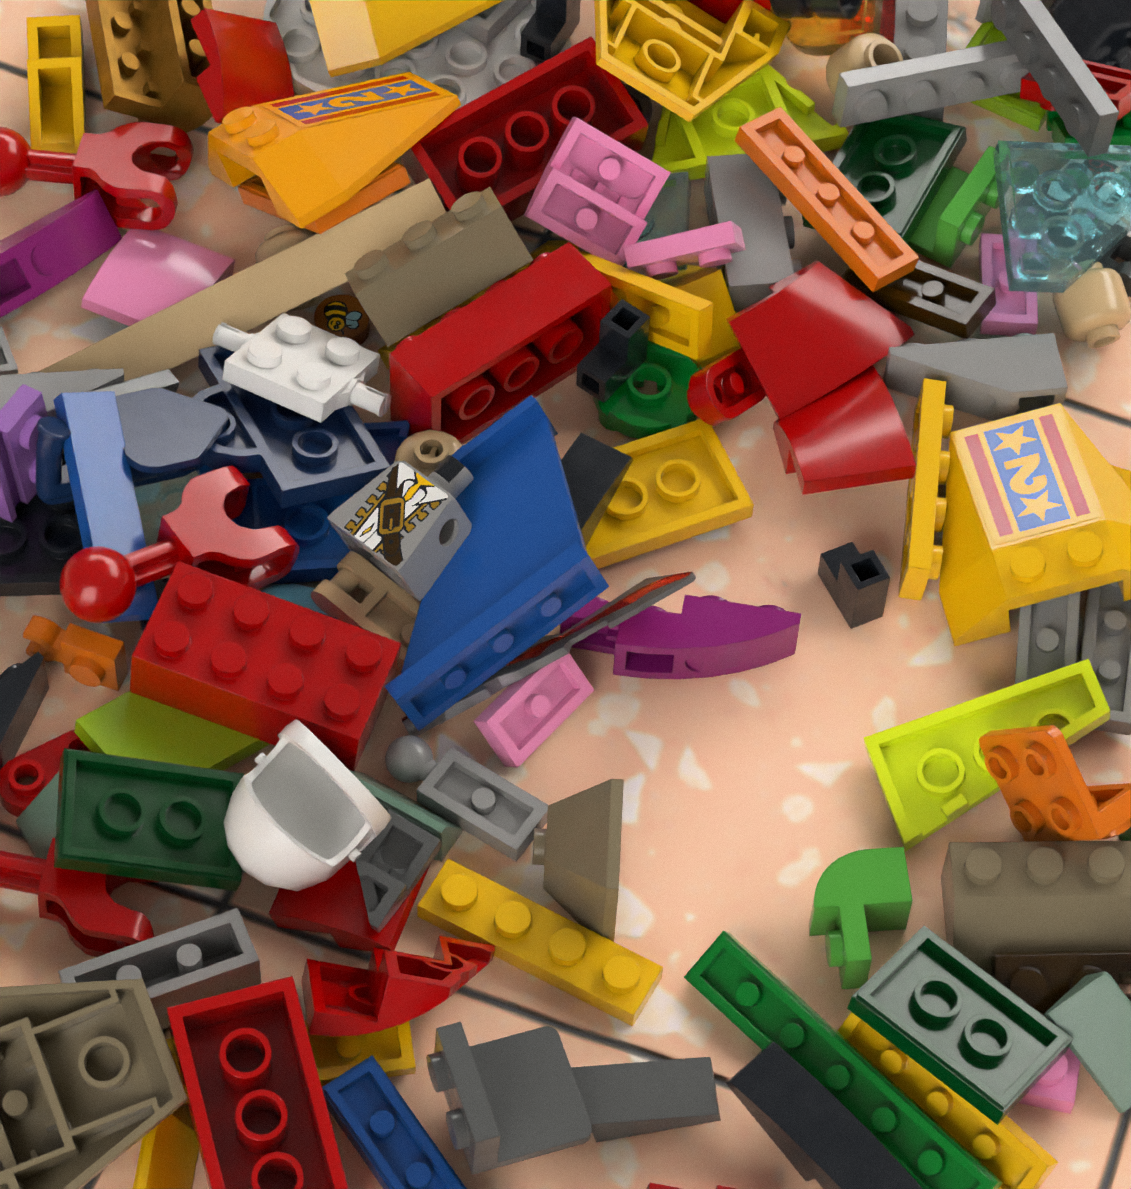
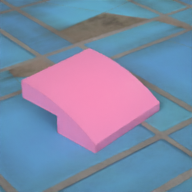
M572 117L541 176L524 216L588 253L623 266L626 262L623 246L635 244L648 223L644 219L671 172L579 118Z
M130 229L98 270L82 298L81 308L131 326L232 276L235 259L159 230Z

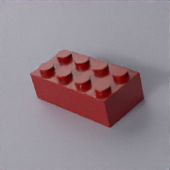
M590 36L453 111L402 155V163L415 184L430 178L446 212L450 211L454 202L463 195L474 191L481 192L491 187L510 221H513L525 214L541 176L572 117L579 118L635 152L643 148L649 124L620 79L596 65V42Z
M570 242L551 253L546 252L539 255L526 269L508 280L495 282L487 289L484 295L463 308L457 307L450 310L442 317L439 323L418 336L412 335L405 338L389 353L390 420L408 421L409 436L426 430L443 431L456 437L461 444H464L487 429L530 395L536 398L577 372V364L599 343L600 321L610 311L612 284Z
M178 561L132 654L130 692L241 732L274 746L280 740L278 734L285 726L297 719L348 770L355 771L389 694L384 686L396 677L402 643Z
M293 976L167 1007L168 1026L183 1086L188 1097L187 1102L209 1189H348Z

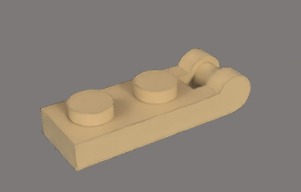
M350 551L337 564L339 572L330 581L323 579L311 592V598L323 612L332 617H337L343 622L402 643L397 666L402 671L420 603L363 556ZM355 587L363 589L369 594L361 604L349 595Z

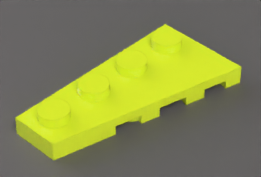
M1085 659L864 737L866 752L905 852L1000 791L996 780L986 768L985 756L979 745L981 736L991 730L1054 725L1062 732L1067 745L1070 746L1110 720V708L1089 659Z

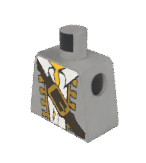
M448 455L428 477L406 461H396L335 509L327 519L348 549L363 556L399 587L420 601L471 532L472 523L456 498L474 480V477L460 461L451 455Z

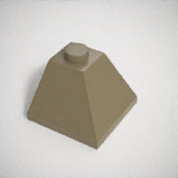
M624 779L607 780L548 805L547 829L534 828L532 865H544L543 889L581 926L613 942L619 892Z

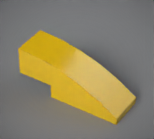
M80 15L26 17L31 149L76 154L82 135L86 133L84 45Z

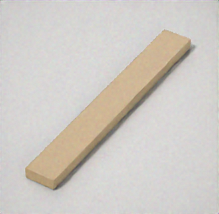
M429 178L344 220L321 234L317 233L38 372L123 368L124 381L158 371L171 370L198 357L199 349L217 346L213 344V334L217 326L221 325L222 322L246 333L280 316L282 313H286L349 282L345 273L353 269L354 264L363 255L373 250L383 251L401 240L404 233L413 225L426 220L433 221L445 214L446 210Z

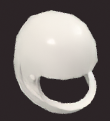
M295 719L278 734L280 740L267 756L263 752L260 753L254 760L258 765L241 778L232 793L224 819L227 846L242 870L265 885L300 891L326 881L350 860L352 862L357 860L362 854L361 851L379 835L392 817L346 766L306 726Z

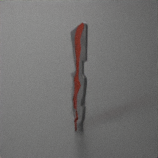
M684 572L644 579L562 634L542 637L420 731H418L407 715L401 718L409 735L418 737L435 726H440L445 721L490 698L503 688L567 655L571 650V646L607 625L610 629L689 585L695 581V574L693 572Z

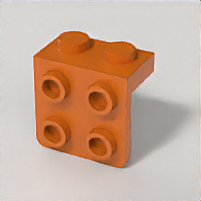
M1045 725L991 730L980 737L979 745L985 756L986 768L996 780L1010 809L1011 821L1014 827L1021 833L1025 842L1109 839L1125 832L1131 827V783L1087 786L1062 732L1056 726Z

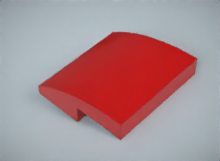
M208 8L202 9L190 20L210 64L196 79L215 123L223 124L222 120L228 113L241 107H251L261 103L294 97L289 59L276 22Z
M350 860L326 881L300 891L279 888L268 914L277 927L331 934L341 948L372 951L373 947L394 951L429 867L379 933L373 930L369 923L356 860L354 862Z

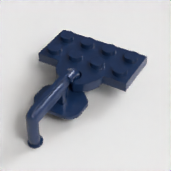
M219 345L199 349L198 368L210 387L199 391L192 398L163 388H149L116 396L126 445L123 447L127 463L130 465L134 487L184 477L204 465L215 470L226 466H234L242 474L260 472L280 507L286 508L358 492L390 466L353 405L335 410L320 423L224 381L222 378L225 360L235 352ZM50 416L42 417L36 425L39 431L36 442L35 470L37 496L44 503L50 505L74 501L67 465H62L63 443L69 439L71 431L61 419Z

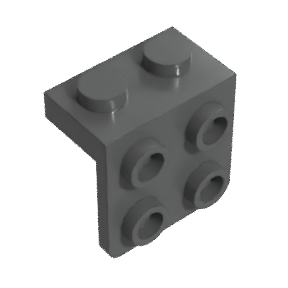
M461 1022L436 1028L434 1053L427 1055V1067L434 1090L437 1093L444 1092L450 1111L446 1112V1123L452 1144L456 1150L463 1148L472 1175L582 1145L590 1139L592 1124L560 1035L556 1029L544 1026L469 1046Z

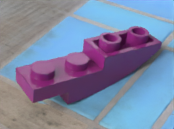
M94 189L0 240V318L64 281L122 239L98 190Z
M685 594L681 614L667 612L657 606H650L611 629L608 625L573 644L571 648L613 654V675L644 679L715 677L762 667L794 655L801 613L786 611L775 605L753 606L729 602L719 596L707 595L698 597ZM596 596L560 624V634L609 602ZM622 605V606H620L618 609L612 611L611 613H613V612H615V611H617V610H619V609H621V608H623V607H625V606H628V605Z

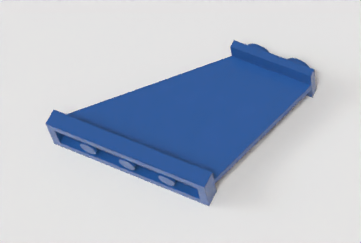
M532 395L515 408L509 410L503 417L451 455L460 461L474 477V480L456 498L472 523L471 532L427 594L421 599L401 674L384 686L418 731L610 587L587 553L554 437L558 433Z

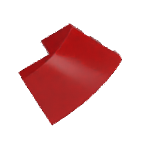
M815 261L768 287L772 293L771 295L726 319L770 405L780 420L860 374L887 356L889 347H899L915 335L909 325L819 261Z
M873 365L800 410L781 420H776L773 424L785 474H797L802 495L914 478L916 462L893 399Z
M439 936L433 958L373 947L368 969L307 959L301 983L308 1032L311 1035L331 1037L357 1036L404 1024L427 1013L451 997L493 960L495 946Z

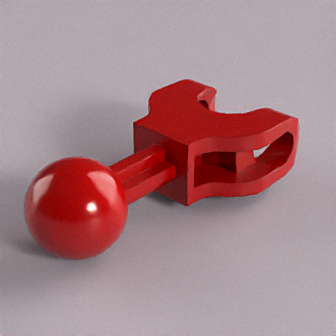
M132 122L102 134L83 133L77 153L75 154L31 149L26 139L18 132L7 127H0V197L16 193L25 186L28 180L73 184L74 200L94 189L98 190L116 227L160 230L166 228L175 216L178 201L170 181L180 179L187 172L194 153L193 144L187 133L178 127L149 122ZM157 147H165L176 152L177 155L166 156L154 154L151 151ZM139 199H152L160 207L146 206Z
M226 466L190 479L182 492L178 509L162 516L156 543L124 556L120 552L104 546L88 547L75 553L62 569L59 583L60 593L63 602L75 616L88 622L103 623L118 618L130 607L137 587L172 574L178 561L258 590L278 581L290 572L297 560L300 547L288 531L279 525L253 530L238 526L232 521L241 515L246 505L250 483L239 469L234 466Z
M55 838L51 840L46 859L0 850V888L38 895L39 918L59 922L66 929L70 940L83 953L99 957L155 937L151 922L143 913L115 903L110 896L114 889L127 882L159 881L54 868Z

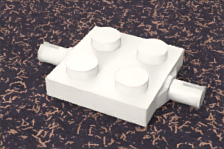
M282 313L263 330L255 334H247L222 322L221 325L217 326L213 334L214 345H219L235 352L225 360L222 380L321 423L335 410L348 405H356L377 414L379 417H382L383 414L385 415L390 406V394H385L365 385L378 372L380 354L360 346L350 338L339 337L313 326L301 317Z

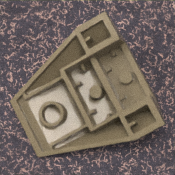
M143 978L0 987V1189H81L188 1101Z

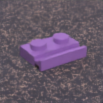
M25 384L18 388L0 410V517L11 523L17 517L16 505L20 501L28 504L37 493L35 470L36 442L39 431L36 425L39 419L48 416L42 392Z

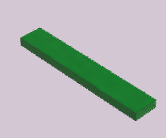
M723 930L684 976L693 987L760 1049L763 1050L769 1043L775 1042L796 1060L879 1140L923 1189H998L1003 1184L998 1177L731 933Z

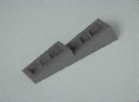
M710 1057L571 1067L592 1124L591 1133H593L596 1143L721 1121L713 1065Z

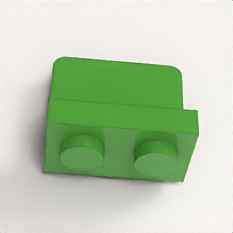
M989 146L970 174L952 166L908 243L910 248L951 268L965 246H972L977 240L983 228L985 217L991 208L997 209L1002 203L1010 185V179L1004 177L1009 154Z

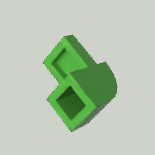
M904 847L864 849L848 853L832 862L818 880L809 921V936L825 935L827 963L829 967H838L841 989L861 988L868 981L872 962L868 932L906 930L913 900Z

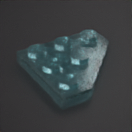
M998 140L993 156L1008 290L1064 293L1131 231V146L1110 145L1108 153L1088 157L1078 143Z

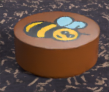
M339 294L324 299L317 306L314 313V326L336 336L350 338L361 345L369 335L370 318L356 297Z

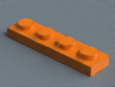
M781 107L739 127L735 142L872 292L914 271L919 256Z

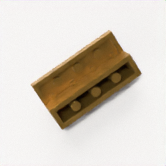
M85 0L104 109L136 117L138 122L172 125L184 130L186 133L202 126L212 117L196 79L210 64L190 21L202 9H213L211 0Z

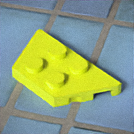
M768 64L691 122L686 121L662 106L652 162L671 172L663 186L705 178L707 156L746 154L735 142L739 127L779 107L793 119L822 152L840 149L848 136V131L846 127L840 128L838 123L832 126L814 111L815 102L801 90L790 87L786 82V78Z

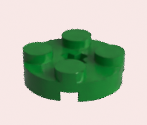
M648 340L647 359L605 403L593 397L601 425L610 431H617L628 437L641 439L696 421L698 417L689 407L687 391L691 376L702 369L701 365L698 369L697 365L689 359L690 357ZM646 381H654L657 383L656 387L660 393L647 395L641 393L635 387H644Z

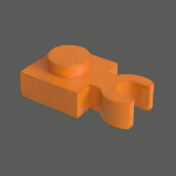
M36 615L32 616L23 632V638L30 640L26 648L27 655L32 657L39 652L44 657L45 662L57 661L63 663L65 673L70 674L81 684L90 687L101 685L119 692L128 675L125 643L121 640L69 623L67 629L64 630L55 622Z

